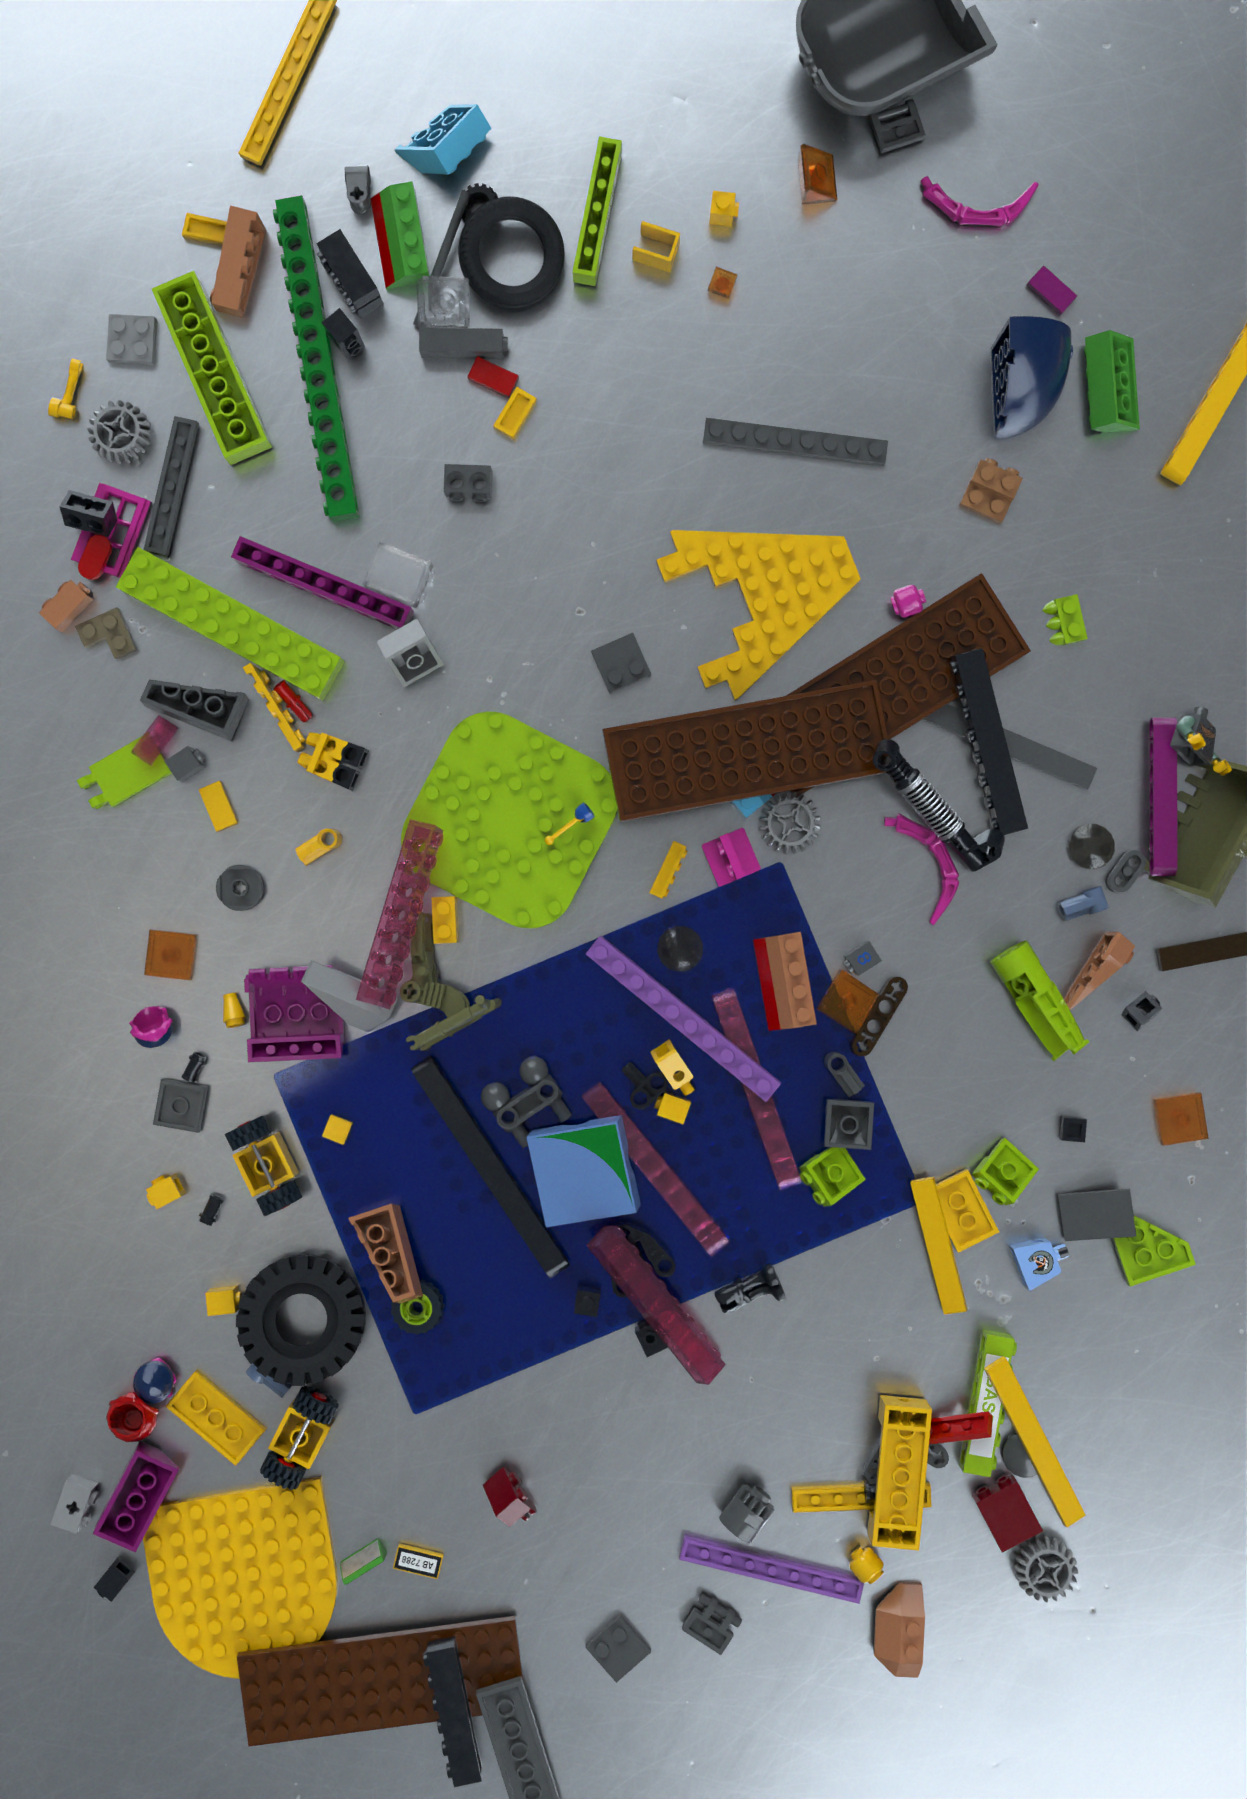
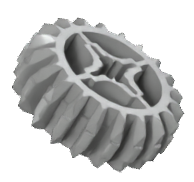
M118 400L115 406L112 401H109L108 408L100 405L102 412L93 411L96 419H89V423L93 427L87 428L88 432L92 434L88 437L89 441L94 443L92 448L95 451H99L98 455L102 458L106 457V460L109 462H113L115 459L118 464H121L124 458L127 463H130L131 456L139 459L137 452L145 453V449L142 446L150 445L146 437L152 436L151 432L147 430L151 427L150 423L145 421L147 416L144 413H140V408L137 406L133 407L130 402L124 405L121 400ZM117 417L115 421L109 422L113 418ZM130 418L134 420L136 425L135 434L129 430ZM122 429L125 433L122 432L121 434L118 433L117 435L114 431L117 432L118 430L121 431ZM104 430L107 431L110 435L108 440L110 441V444L108 447L106 446L104 441ZM126 442H130L127 446L122 447Z
M787 792L782 794L783 800H780L779 796L775 795L774 800L776 804L769 800L766 804L771 809L762 808L761 810L767 817H759V821L766 822V825L759 827V830H767V833L762 835V839L770 837L771 840L767 845L771 846L774 842L777 843L775 847L777 852L783 846L784 854H788L789 847L792 848L793 854L797 853V846L802 851H805L806 846L804 842L812 846L813 841L809 837L818 838L819 836L813 832V829H821V825L814 824V821L821 820V816L813 817L812 814L817 812L818 808L814 807L810 810L809 806L813 801L809 800L804 804L805 795L803 794L799 800H796V792L791 794V799H788ZM782 805H795L789 815L774 812ZM800 809L805 812L808 818V828L798 820ZM795 813L793 817V823L796 824L795 826L797 827H790V829L786 831L787 823L784 822V819H790L789 817H792ZM771 819L776 820L781 825L782 830L779 838L772 830ZM791 831L805 834L799 841H785Z
M1044 1536L1043 1542L1038 1537H1035V1544L1033 1545L1030 1541H1027L1028 1548L1020 1547V1552L1023 1555L1016 1556L1015 1559L1018 1564L1014 1565L1015 1571L1018 1572L1015 1574L1017 1581H1020L1019 1586L1021 1589H1026V1594L1028 1596L1033 1595L1037 1601L1042 1597L1048 1603L1051 1596L1054 1601H1057V1595L1059 1594L1066 1598L1064 1591L1066 1589L1072 1591L1073 1588L1070 1583H1077L1074 1575L1078 1574V1569L1075 1567L1077 1560L1072 1557L1073 1552L1071 1549H1067L1064 1542L1059 1544L1056 1538H1053L1050 1542L1047 1536ZM1047 1553L1052 1554V1555L1049 1556V1557H1044V1556H1042V1554H1047ZM1036 1560L1035 1566L1031 1569V1572L1029 1573V1569L1032 1562ZM1041 1563H1044L1046 1567L1048 1566L1051 1575H1049L1047 1571L1044 1572V1568ZM1063 1565L1062 1573L1057 1579V1573L1062 1569L1061 1566ZM1044 1581L1050 1582V1584L1042 1585L1040 1583Z

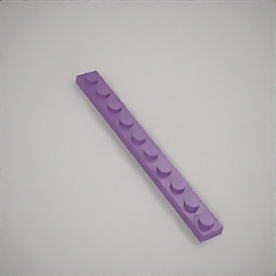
M599 936L587 951L586 955L765 1102L780 1086L782 1082L603 936Z

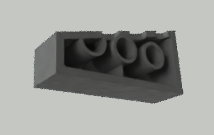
M149 679L140 701L147 708L231 741L249 699L242 692L235 693L221 689L214 690L200 686H186L179 683Z

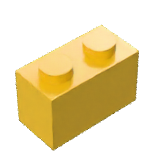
M431 897L433 944L458 943L457 897Z

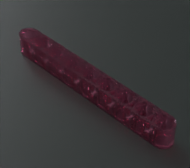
M734 988L711 995L725 1037L761 1065ZM742 1083L779 1190L802 1183L772 1096L765 1102Z
M599 1081L584 1093L582 1098L599 1119L622 1115L629 1146L628 1155L710 1256H713L730 1242L727 1236L606 1087Z

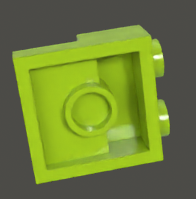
M1003 1138L989 1156L983 1158L972 1175L976 1178L975 1183L978 1187L988 1189L993 1194L992 1199L997 1204L1006 1206L1015 1203L1039 1168L1006 1138Z
M828 1147L822 1153L813 1156L799 1167L802 1172L799 1175L800 1179L805 1185L811 1186L814 1191L812 1194L813 1199L817 1204L824 1207L832 1206L866 1180L846 1148Z

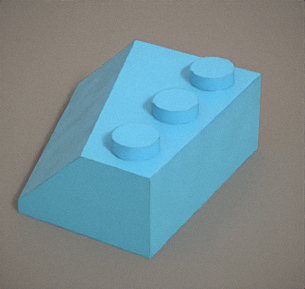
M478 104L449 105L429 121L430 127L428 129L415 132L410 136L413 141L405 147L400 144L394 150L421 173L449 175L457 169V164L471 154V150L477 144L485 140V135L492 128Z

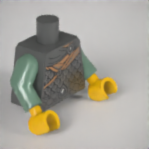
M1195 707L1193 715H1182L1179 718L1170 746L1190 766L1210 765L1213 766L1215 772L1224 776L1231 772L1232 768L1225 759L1220 761V758L1214 752L1216 729L1207 720L1208 709Z

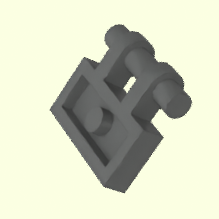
M702 1594L698 1603L705 1606L703 1612L694 1607L684 1622L682 1630L719 1655H722L734 1636L733 1632L727 1628L730 1624L738 1628L742 1619L736 1616V1612L730 1608L725 1609L719 1605L718 1601L713 1597L708 1598ZM713 1612L723 1618L720 1623L710 1618Z

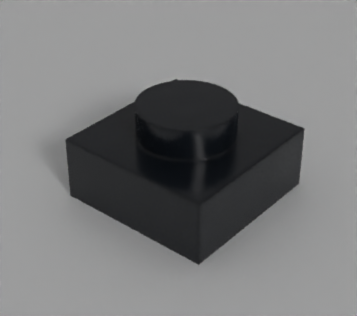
M1062 1117L1060 1140L1085 1143L1087 1119Z

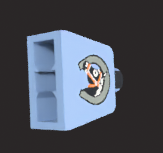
M1046 1238L1009 1245L1023 1285L1029 1291L1060 1274L1061 1268L1058 1261L1069 1257V1252L1064 1243L1052 1247L1051 1242Z

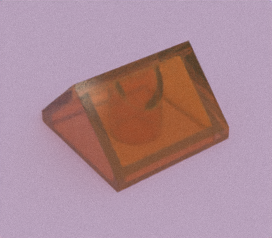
M806 144L800 145L797 160L802 205L838 200L833 154Z

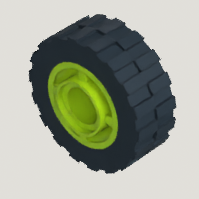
M425 1280L420 1281L422 1297L404 1303L391 1302V1315L394 1317L395 1324L397 1323L401 1330L403 1329L409 1334L419 1335L420 1333L428 1332L439 1323L444 1314L445 1303H443V1295L440 1294L438 1288L433 1286L434 1284L428 1283ZM413 1302L421 1303L423 1311L420 1313L416 1312L413 1308Z

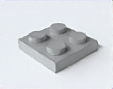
M109 314L106 360L112 363L154 365L157 328L155 316Z

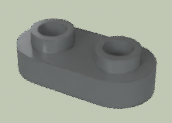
M1136 850L1124 853L1108 875L1107 884L1109 888L1114 892L1129 890L1145 868V856ZM1130 858L1135 860L1133 867L1129 865ZM1117 877H1120L1122 879V883L1120 885H1117L1115 882V879Z

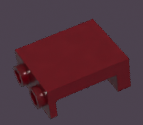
M1004 1475L998 1478L995 1484L989 1487L983 1486L972 1495L1002 1553L1043 1532L1019 1483L1013 1475Z

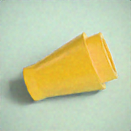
M237 993L223 995V1023H226V1028L244 1025L246 1016L237 998Z

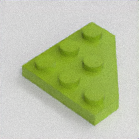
M1135 1215L1137 1235L1135 1237L1112 1238L1127 1285L1130 1287L1196 1265L1188 1242Z

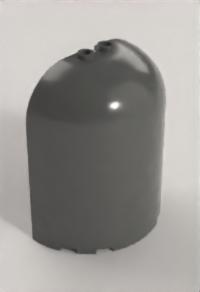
M801 0L796 15V36L800 51L799 60L802 67L806 69L813 87L817 89L823 99L840 112L854 116H867L883 111L991 55L998 45L976 5L966 9L962 0Z

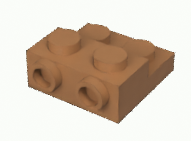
M986 458L985 461L980 460L959 506L1001 524L1023 478L1018 476L1019 471L1007 467L1004 470L997 467V461Z

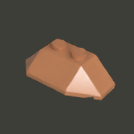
M898 1582L894 1589L876 1607L874 1656L895 1677L918 1678L923 1665L925 1611L922 1583Z

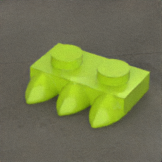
M1078 594L1055 599L1044 606L1042 609L1044 613L1056 615L1047 622L1046 627L1052 630H1060L1050 638L1049 642L1055 645H1067L1088 639Z

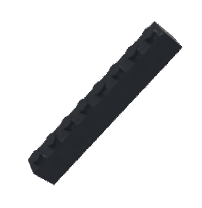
M983 648L950 656V671L952 675L956 676L957 680L955 691L958 698L961 697L963 703L961 714L963 719L967 720L969 727L966 730L967 737L970 743L973 742L975 750L972 752L975 765L979 766L980 774H978L979 784L982 788L984 787L986 793L984 804L987 810L990 809L992 816L989 819L991 829L999 830L1003 835L1029 829Z

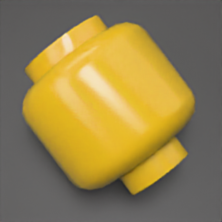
M858 1547L851 1553L850 1557L852 1560L850 1561L849 1568L861 1583L868 1582L872 1584L884 1573L882 1570L884 1563L871 1547L865 1549Z

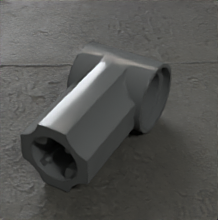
M835 1051L825 1056V1068L832 1074L848 1097L855 1095L865 1086L844 1055ZM839 1057L841 1065L836 1069H832L831 1061L833 1058Z

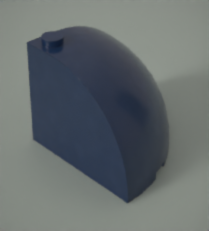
M1012 316L1005 323L991 346L994 439L1016 436L1032 429L1054 408L1064 388L1070 359L1073 357L1071 329L1067 324L1055 319L1034 316Z

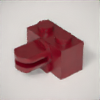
M502 1467L483 1484V1488L495 1516L511 1527L520 1518L527 1521L530 1519L529 1514L534 1515L537 1510L526 1491L521 1487L520 1483L522 1481L518 1474Z

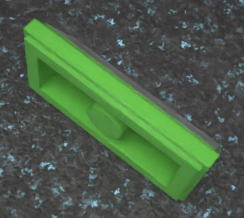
M375 1539L340 1562L344 1585L349 1584L384 1562L387 1551L379 1539Z

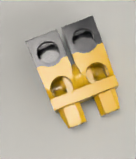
M309 732L306 744L315 747L312 756L302 752L297 763L306 768V771L353 791L360 772L342 765L338 761L362 770L369 750L323 732L321 734Z

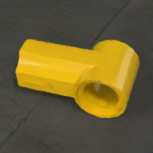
M325 828L316 836L295 849L296 854L304 865L307 866L332 849L338 848L342 843V835L336 829ZM328 833L334 835V842L331 845H328L325 841Z

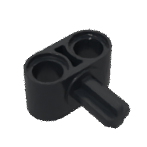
M628 1062L621 1069L622 1073L635 1085L630 1094V1102L636 1109L647 1108L667 1088L668 1081L661 1071H653L645 1076L632 1062ZM654 1076L663 1078L664 1084L660 1088H654L650 1082ZM638 1092H643L646 1094L647 1100L643 1104H638L634 1101V1095Z

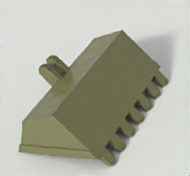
M1229 761L1227 762L1230 764L1232 771L1224 776L1215 772L1213 766L1197 765L1206 770L1202 779L1193 774H1188L1185 781L1197 789L1193 796L1184 791H1179L1177 794V800L1188 805L1184 813L1177 810L1176 876L1149 875L1148 877L1151 881L1167 887L1194 903L1214 908L1218 905L1243 857L1247 859V766ZM1146 860L1143 870L1150 873L1149 861Z

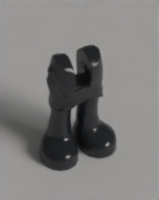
M771 1263L763 1266L742 1281L740 1278H737L732 1284L715 1291V1298L720 1303L723 1313L734 1312L763 1295L771 1294L777 1301L785 1300L786 1296Z

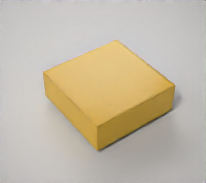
M331 1114L322 1137L344 1145L353 1122Z

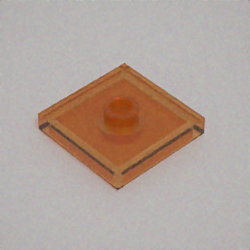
M149 929L144 975L192 980L197 935Z
M839 970L817 1009L856 1034L879 994L844 970Z
M1197 1092L1153 1099L1162 1146L1209 1139L1202 1093Z

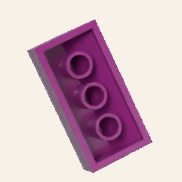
M139 1441L95 1525L93 1534L136 1553L179 1467L160 1449Z

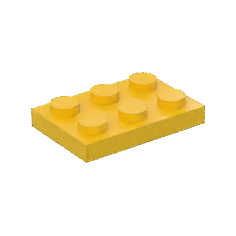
M968 1169L936 1184L949 1237L958 1253L999 1233Z

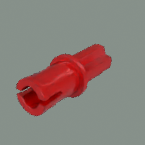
M282 680L273 688L286 703V708L290 707L302 722L308 721L313 716L312 712L300 699L301 696L296 695L285 680Z

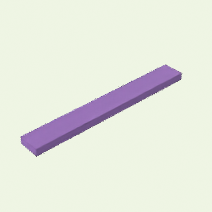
M684 1535L679 1560L857 1604H860L864 1583H861L856 1576L689 1535Z

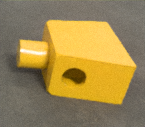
M670 1039L651 1051L654 1061L674 1090L680 1088L684 1096L696 1089L691 1081L694 1077Z

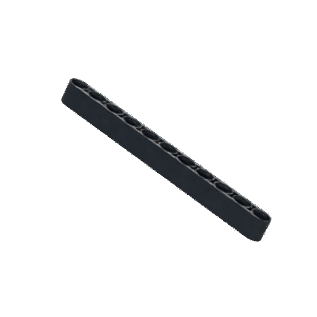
M429 1055L411 1067L413 1075L548 1277L551 1279L568 1268L570 1263L434 1058Z

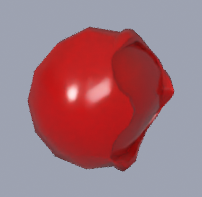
M130 1392L109 1402V1409L106 1415L109 1430H111L116 1438L127 1443L139 1442L150 1436L157 1425L159 1410L147 1405L135 1392Z

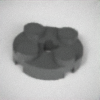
M245 865L228 867L216 882L217 897L226 907L235 911H245L256 906L260 902L264 891L263 881L258 871ZM242 881V885H245L246 889L239 895V892L234 890V886H237L238 882Z

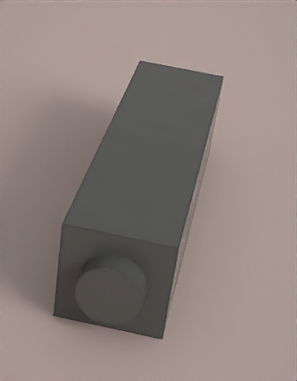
M419 328V352L421 358L476 359L478 356L482 359H504V351H508V337H504L503 329Z

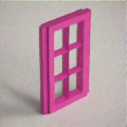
M99 482L94 497L107 500L108 496L111 495L121 499L116 511L118 520L116 524L119 523L129 527L122 545L111 541L112 547L120 549L114 567L106 564L103 571L104 573L121 578L132 558L152 502ZM125 501L137 505L131 522L119 518ZM116 524L113 530L111 531L109 537H107L109 540H111ZM81 530L71 557L72 561L79 563L88 540L94 536V533Z

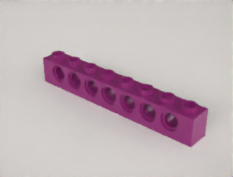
M239 536L231 555L234 561L243 566L395 629L410 623L414 614V610L410 606L242 536Z

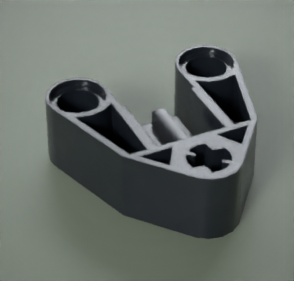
M624 1220L619 1221L615 1225L608 1250L613 1292L622 1298L631 1295L634 1282L620 1249L624 1248L632 1267L639 1266L645 1262L636 1243L640 1241L649 1261H651L656 1273L661 1277L671 1276L676 1267L672 1254L650 1231ZM621 1228H625V1231L626 1229L629 1230L628 1237L623 1238V1235L619 1236ZM664 1259L669 1260L671 1267L663 1270L658 1266L659 1262ZM620 1280H626L630 1286L625 1290H621L617 1287V1283Z

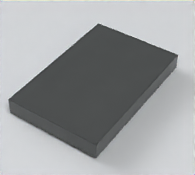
M1130 1189L1058 1195L1065 1241L1135 1237L1137 1235Z

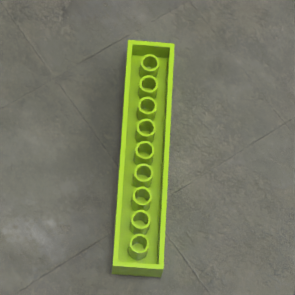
M137 547L116 585L117 589L322 701H324L345 662L338 655L140 547Z

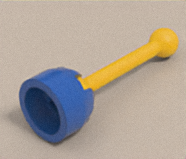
M585 802L580 804L575 810V818L552 836H547L545 843L547 845L553 844L554 839L577 821L586 823L593 819L595 815Z

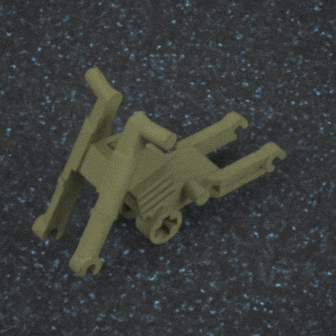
M415 910V914L419 916V919L410 918L413 975L410 981L405 982L401 986L400 995L406 1002L438 1008L447 1017L441 1022L437 1021L435 1025L423 1032L406 1038L407 1042L415 1041V1044L410 1047L411 1050H418L420 1048L421 1051H427L432 1045L448 1036H454V1033L500 1007L502 1001L499 998L489 1000L485 999L482 995H478L475 998L476 1004L470 1006L466 995L450 985L439 983L440 971L436 969L434 961L432 914H424L422 911Z

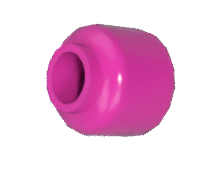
M913 584L895 590L893 597L890 598L895 614H899L902 618L922 612V604L926 603L923 590H917Z

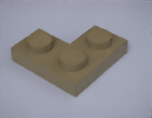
M117 607L75 626L85 648L106 640L115 659H120L138 650L120 609Z

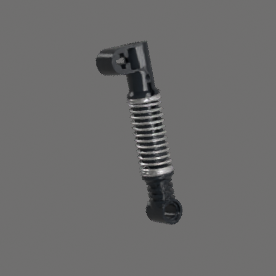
M884 739L878 743L872 759L874 766L881 771H885L894 780L898 793L902 794L905 801L912 806V809H915L918 816L925 821V824H928V827L938 836L939 840L947 843L972 872L1000 858L1005 842L1003 833L996 829H989L973 838L965 829L963 820L957 816V813H953L954 810L950 809V805H947L944 798H940L941 794H937V790H934L931 783L927 782L928 779H924L921 771L913 768L906 762V759L900 753L899 745L891 739Z

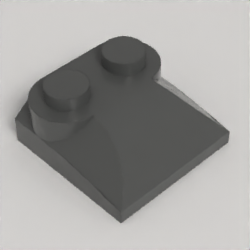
M827 1099L825 1106L824 1147L871 1150L874 1102Z

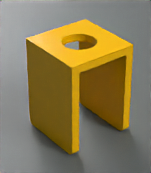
M642 221L641 236L671 245L672 249L669 257L634 246L632 260L671 272L680 245V233Z

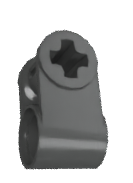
M345 166L347 198L350 201L351 209L357 214L366 213L371 205L369 166Z

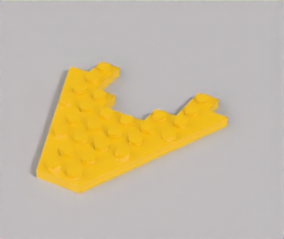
M672 530L670 535L677 552L656 559L664 583L706 566L715 587L737 579L752 618L751 622L732 628L739 651L697 666L705 689L727 681L734 701L738 700L861 580L844 536Z

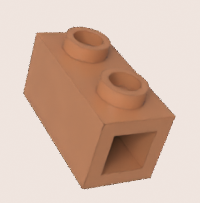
M70 579L69 582H64L58 588V593L53 598L44 602L39 614L55 629L64 632L94 600L89 595L91 590L81 581L77 584Z

